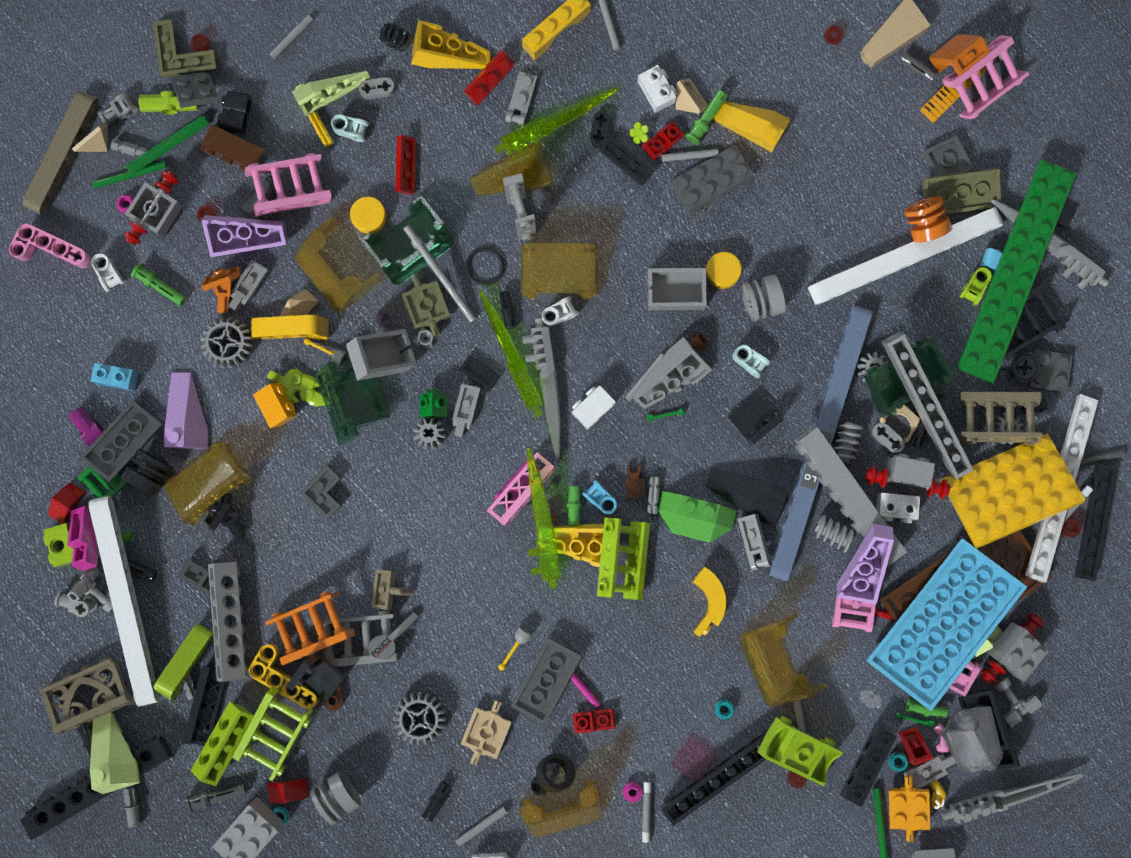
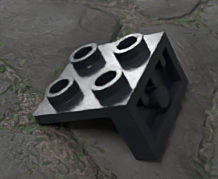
M755 393L728 415L729 420L751 446L784 420L780 414L775 415L758 393Z
M316 651L301 664L286 686L292 691L297 686L301 688L305 684L323 702H327L345 677Z

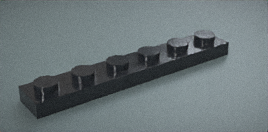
M1095 464L1091 485L1093 491L1089 495L1074 576L1076 578L1096 581L1117 468Z

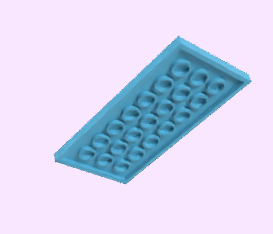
M961 539L870 655L867 662L925 708L932 711L1027 586L967 541Z

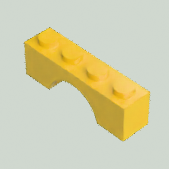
M567 0L522 39V47L536 60L549 49L552 42L561 32L571 25H577L590 14L591 4L587 0Z

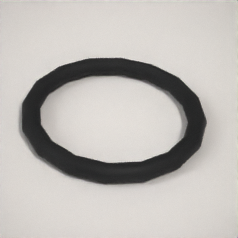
M479 248L468 256L466 273L474 283L481 286H489L496 283L502 277L504 261L496 250ZM482 251L493 253L500 262L498 276L489 282L476 280L469 270V263L472 257Z

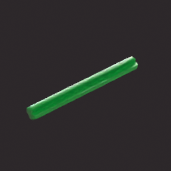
M201 115L126 165L127 170L131 174H135L208 126V120L204 115Z

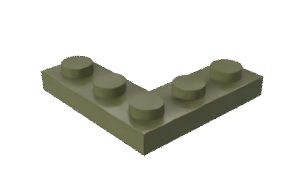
M172 19L153 22L161 78L218 70L214 50L178 55Z

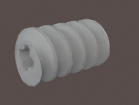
M842 422L844 424L839 425L838 428L843 432L837 433V436L841 439L835 440V444L839 447H834L833 450L843 463L852 464L850 460L856 459L852 452H858V449L853 446L860 444L855 438L862 437L857 430H863L864 428L854 423Z
M822 515L818 519L811 533L817 532V539L823 535V542L830 539V546L836 542L838 550L844 546L843 553L849 550L855 539L854 530L850 529L847 531V526L840 528V523L836 522L833 524V519L831 518L826 521V515Z

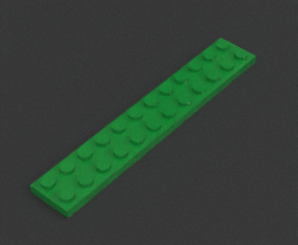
M1042 159L1038 161L956 369L994 383L1076 176L1075 172Z

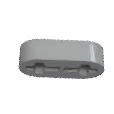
M386 77L364 80L359 85V92L365 99L388 97L395 91L393 81ZM385 83H388V85L391 86L388 87V91H385L384 88H381L384 87ZM366 86H369L371 89L368 94L364 91Z
M878 423L873 426L872 436L890 453H899L904 449V440L887 424ZM877 427L885 429L883 432L887 435V438L884 435H877ZM889 439H891L892 441H898L899 449H892L891 446L893 444L889 441Z

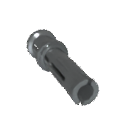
M243 782L210 793L202 791L199 795L192 797L188 795L185 797L187 811L190 814L200 808L207 809L211 807V804L247 795V788Z

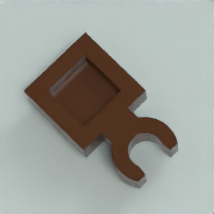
M637 465L636 473H632L630 466H627L626 472L630 479L625 480L626 499L646 498L644 478L639 479L638 477L641 473L640 465Z

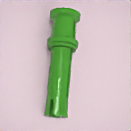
M717 90V93L701 117L694 121V126L689 133H686V139L695 145L700 144V139L705 132H708L709 124L728 97L727 94Z
M142 263L137 264L133 269L131 277L142 281L147 288H154L179 307L185 303L186 296L160 280L157 273L150 272L144 268Z

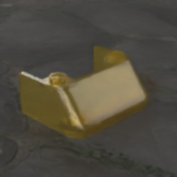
M332 216L309 233L296 252L295 258L331 307L341 312L382 283L383 280L378 272L364 283H361L355 276H347L341 281L318 253L326 245V236L340 226L336 218Z
M797 613L773 620L740 636V644L763 700L769 706H777L809 698L828 687L826 683L812 686L807 676L804 674L795 675L780 639L786 637L788 633L786 623L797 618Z

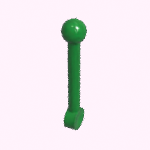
M679 408L677 411L658 415L648 414L646 420L652 422L653 419L677 414L684 415L685 409Z
M901 712L895 713L896 719L902 718L925 724L929 728H933L935 725L932 720L925 721L903 715Z

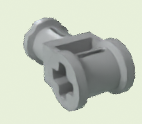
M125 92L118 95L113 101L109 102L111 105L109 108L102 112H97L103 123L109 126V123L117 118L122 121L125 118L134 116L139 111L138 107L134 106L130 99V93Z
M62 590L57 593L54 600L55 607L68 608V612L74 613L78 617H85L89 612L95 611L98 607V601L92 595H82L77 602H73L66 596L65 591Z

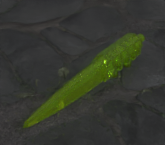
M619 88L609 89L548 116L536 118L499 138L501 144L493 147L495 153L498 154L505 151V153L511 155L512 150L514 152H521L522 147H527V142L532 144L538 143L539 139L548 137L556 129L598 106L616 93Z
M479 288L478 292L486 314L507 360L506 367L527 411L533 410L535 417L539 418L543 415L539 407L543 405V402L540 399V394L536 391L535 384L532 382V377L528 374L526 362L523 356L520 357L495 308L483 290Z
M526 446L531 500L538 538L536 539L537 548L528 549V556H538L540 567L531 568V575L541 574L542 581H548L549 588L554 589L557 588L556 579L561 577L554 528L538 466L531 448Z

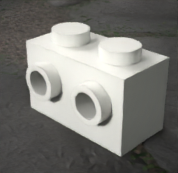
M658 65L638 75L637 80L655 113L674 104L677 95L674 86H670L667 81L668 76L664 69L661 70Z
M601 386L598 388L592 387L586 393L588 397L583 402L579 400L572 407L574 409L572 415L587 430L616 403Z
M889 493L877 494L876 510L884 521L893 522V518L901 519V523H912V520H918L920 496Z

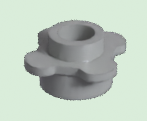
M420 328L415 344L431 349L433 347L432 342L437 336L433 337L432 332L426 330V328Z

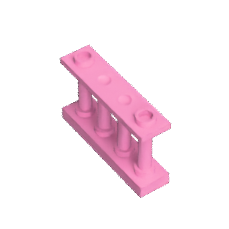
M1000 35L988 44L990 53L962 76L957 75L954 70L942 79L945 86L957 89L966 107L959 114L960 117L970 120L978 117L981 111L1011 88L1021 84L1024 81L1023 79L1029 75L1028 71L1016 69L1008 53L1009 47L1014 44L1011 36ZM999 54L1010 73V76L1003 81L993 63L994 58ZM984 66L987 67L995 84V87L987 92L978 74L979 70ZM969 77L972 78L981 96L974 103H972L963 85L964 81Z
M309 153L301 158L261 165L253 163L245 167V177H253L259 200L254 204L255 217L330 203L332 198L330 190L325 191L322 189L316 164L321 162V154ZM309 166L315 189L313 193L306 194L303 191L298 172L299 167ZM287 169L291 171L296 191L295 196L289 198L284 194L279 171ZM260 174H272L277 193L276 200L268 201L266 199Z

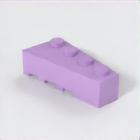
M207 215L202 219L210 257L286 245L288 242L284 221Z
M872 524L837 583V598L877 604L894 542L893 527Z

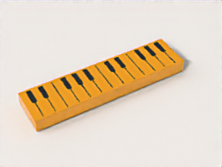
M982 67L978 72L979 76H981L987 69ZM969 77L964 81L963 85L967 90L974 82ZM944 85L920 111L934 123L960 95L956 88Z

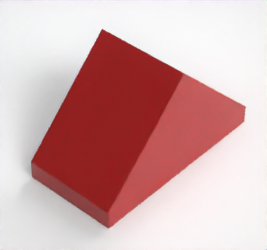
M69 482L52 497L48 515L61 524L67 523L71 511L77 508L86 492Z
M917 727L898 733L908 762L917 765L933 759Z
M307 777L267 783L269 803H288L309 797Z

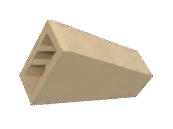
M903 0L864 46L861 58L870 68L926 33L931 26L913 0Z

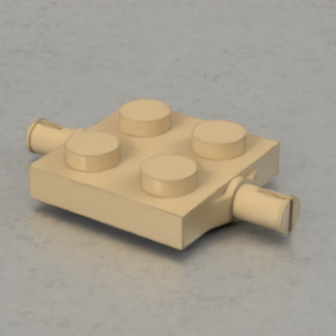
M496 700L491 711L475 707L461 745L469 747L474 752L470 763H474L475 766H478L481 755H488L497 759L512 722L498 714L503 703L499 702L497 706L498 701Z

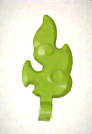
M291 369L283 377L270 370L267 378L281 383L286 390V395L290 402H299L295 397V392L299 391L301 399L312 406L332 407L331 399L326 394L315 390L321 384L313 376L303 374L298 369Z

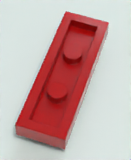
M500 50L463 92L475 105H479L515 64L504 51Z
M399 135L397 136L395 192L412 195L415 194L416 138Z

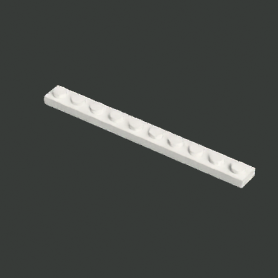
M1082 394L1077 395L1060 454L1075 481L1099 401ZM1067 510L1041 521L1026 571V577L1043 583L1047 582Z

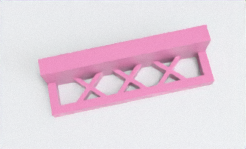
M537 452L487 511L507 527L553 474L556 468ZM540 459L546 466L541 471L533 472V463ZM523 475H531V483L528 486H521L520 479ZM518 489L519 497L515 501H508L509 491ZM506 504V512L502 517H499L493 510L497 505Z

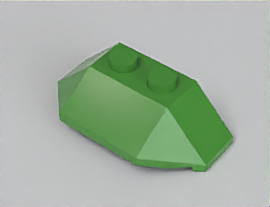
M662 491L658 506L659 513L672 533L708 543L732 530L737 510L719 504Z

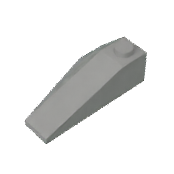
M683 337L666 352L633 395V399L645 409L665 399L667 394L673 391L677 393L681 391V387L689 383L693 385L699 382L712 369Z

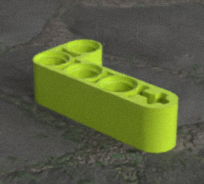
M198 623L192 628L156 681L154 689L157 693L172 702L178 697L183 688L182 683L213 638L212 631Z

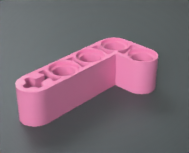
M23 224L18 228L9 246V253L20 261H28L36 247L79 268L88 267L92 261L90 254L81 248L30 224ZM32 231L31 237L27 238V233ZM49 238V243L43 246L44 241ZM66 246V251L60 254L61 248ZM23 247V253L18 255V250ZM74 254L82 257V259H76L73 256Z

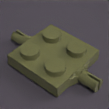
M415 274V276H411L415 287L410 291L402 293V297L414 329L417 330L430 326L433 337L441 334L437 324L451 316L438 282L422 284L419 274Z

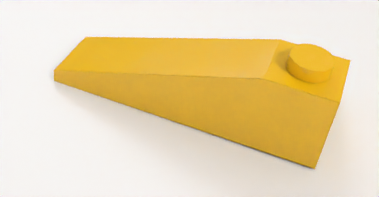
M418 20L412 48L411 64L427 68L484 69L490 62L489 50L471 41L465 42L458 38L459 35L455 33L450 34L442 30L443 27L437 24Z
M724 101L712 119L770 152H773L790 122V119L773 110Z
M604 524L540 527V547L559 554L563 553L574 557L573 559L583 560L590 563V565L600 567Z

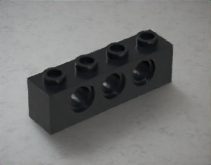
M874 725L840 793L843 798L860 807L863 806L897 737L896 735Z

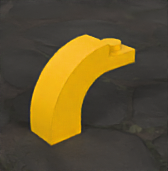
M702 567L691 581L705 593L708 601L705 615L692 631L699 637L702 634L705 636L709 632L711 622L719 626L726 609V596L721 582L709 569Z

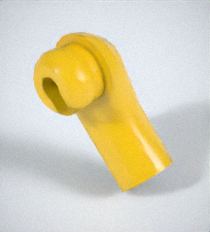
M937 779L929 783L933 790L931 806L935 809L943 806L946 797V791Z

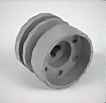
M775 274L763 277L761 279V287L756 280H752L751 285L749 282L742 284L743 302L753 322L759 320V315L762 319H765L766 309H768L772 317L786 312L784 294Z
M340 771L327 779L329 788L324 783L318 785L319 789L315 787L310 791L316 809L332 826L338 822V819L344 818L343 809L351 813L362 805L352 783Z

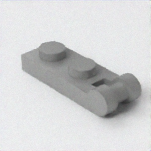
M519 71L505 122L511 123L513 121L520 126H524L538 79L537 76ZM515 110L521 112L520 116L514 114Z
M758 514L738 518L751 569L755 571L759 570L762 566H772V559L768 554ZM760 553L761 559H757L756 554Z

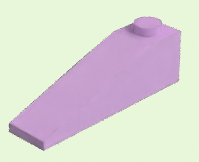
M171 373L164 435V447L169 449H208L209 429L198 399L192 373Z

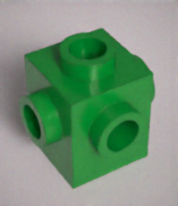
M427 390V393L420 394V417H447V394L439 393V390Z

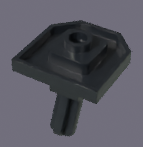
M224 490L217 497L216 501L213 500L208 508L209 513L203 522L214 531L220 523L227 527L236 539L243 537L245 531L229 507L233 495Z

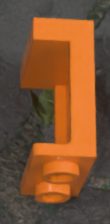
M957 34L930 56L929 59L937 72H942L948 66H953L957 75L962 76L990 53V50L982 36Z

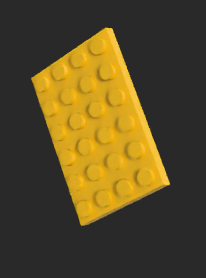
M1048 433L1042 435L1040 443L1035 445L1024 443L973 465V471L957 480L949 475L940 481L942 482L945 479L950 484L948 497L976 549L1085 502L1084 496Z

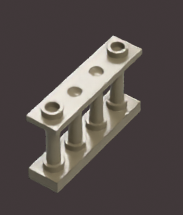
M960 392L959 405L966 407V432H961L960 442H965L966 444H975L977 442H1025L1027 445L1040 443L1042 433L1035 432L1034 408L1040 405L1041 392ZM984 406L986 408V432H974V407ZM1004 406L1006 408V432H994V407ZM1016 406H1024L1026 408L1027 432H1015L1014 408Z

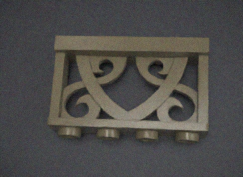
M103 658L98 661L99 664L85 666L80 669L81 672L67 674L62 677L63 680L49 682L44 685L45 688L39 690L50 717L54 734H64L133 703L117 659ZM105 669H109L113 674L112 680L107 685L104 683L107 681L108 675L104 678L100 676L101 672ZM94 674V679L88 678V676ZM115 683L121 695L120 697L111 689ZM82 684L99 689L93 697L91 710L82 703L73 702ZM58 690L63 692L61 697H57L59 700H65L62 705H58L53 701V694ZM104 693L105 695L101 698H104L105 702L100 704L98 698ZM72 707H80L81 712L78 715H76V709H72ZM56 709H63L62 723Z

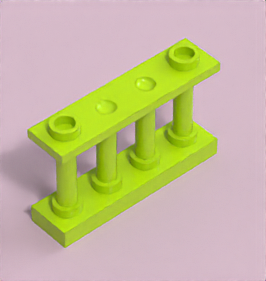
M605 518L597 596L614 598V592H622L625 599L643 600L650 523L631 521L630 526H622V519ZM620 533L629 534L628 546L619 545ZM618 553L627 554L626 565L617 564ZM616 572L625 573L624 585L615 584Z
M275 687L266 692L232 756L237 761H240L243 756H249L272 769L273 773L269 778L271 781L277 776L281 777L286 769L284 763L303 728H307L313 719L310 717L313 709L310 708L302 715L278 701L279 698L276 696L280 690ZM276 708L300 722L296 730L293 731L269 717V709ZM261 724H267L291 738L287 747L262 734L261 730H259ZM258 740L282 754L278 764L253 750L251 746L252 741Z

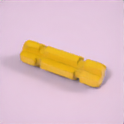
M311 113L308 118L325 147L333 145L334 142L318 113Z

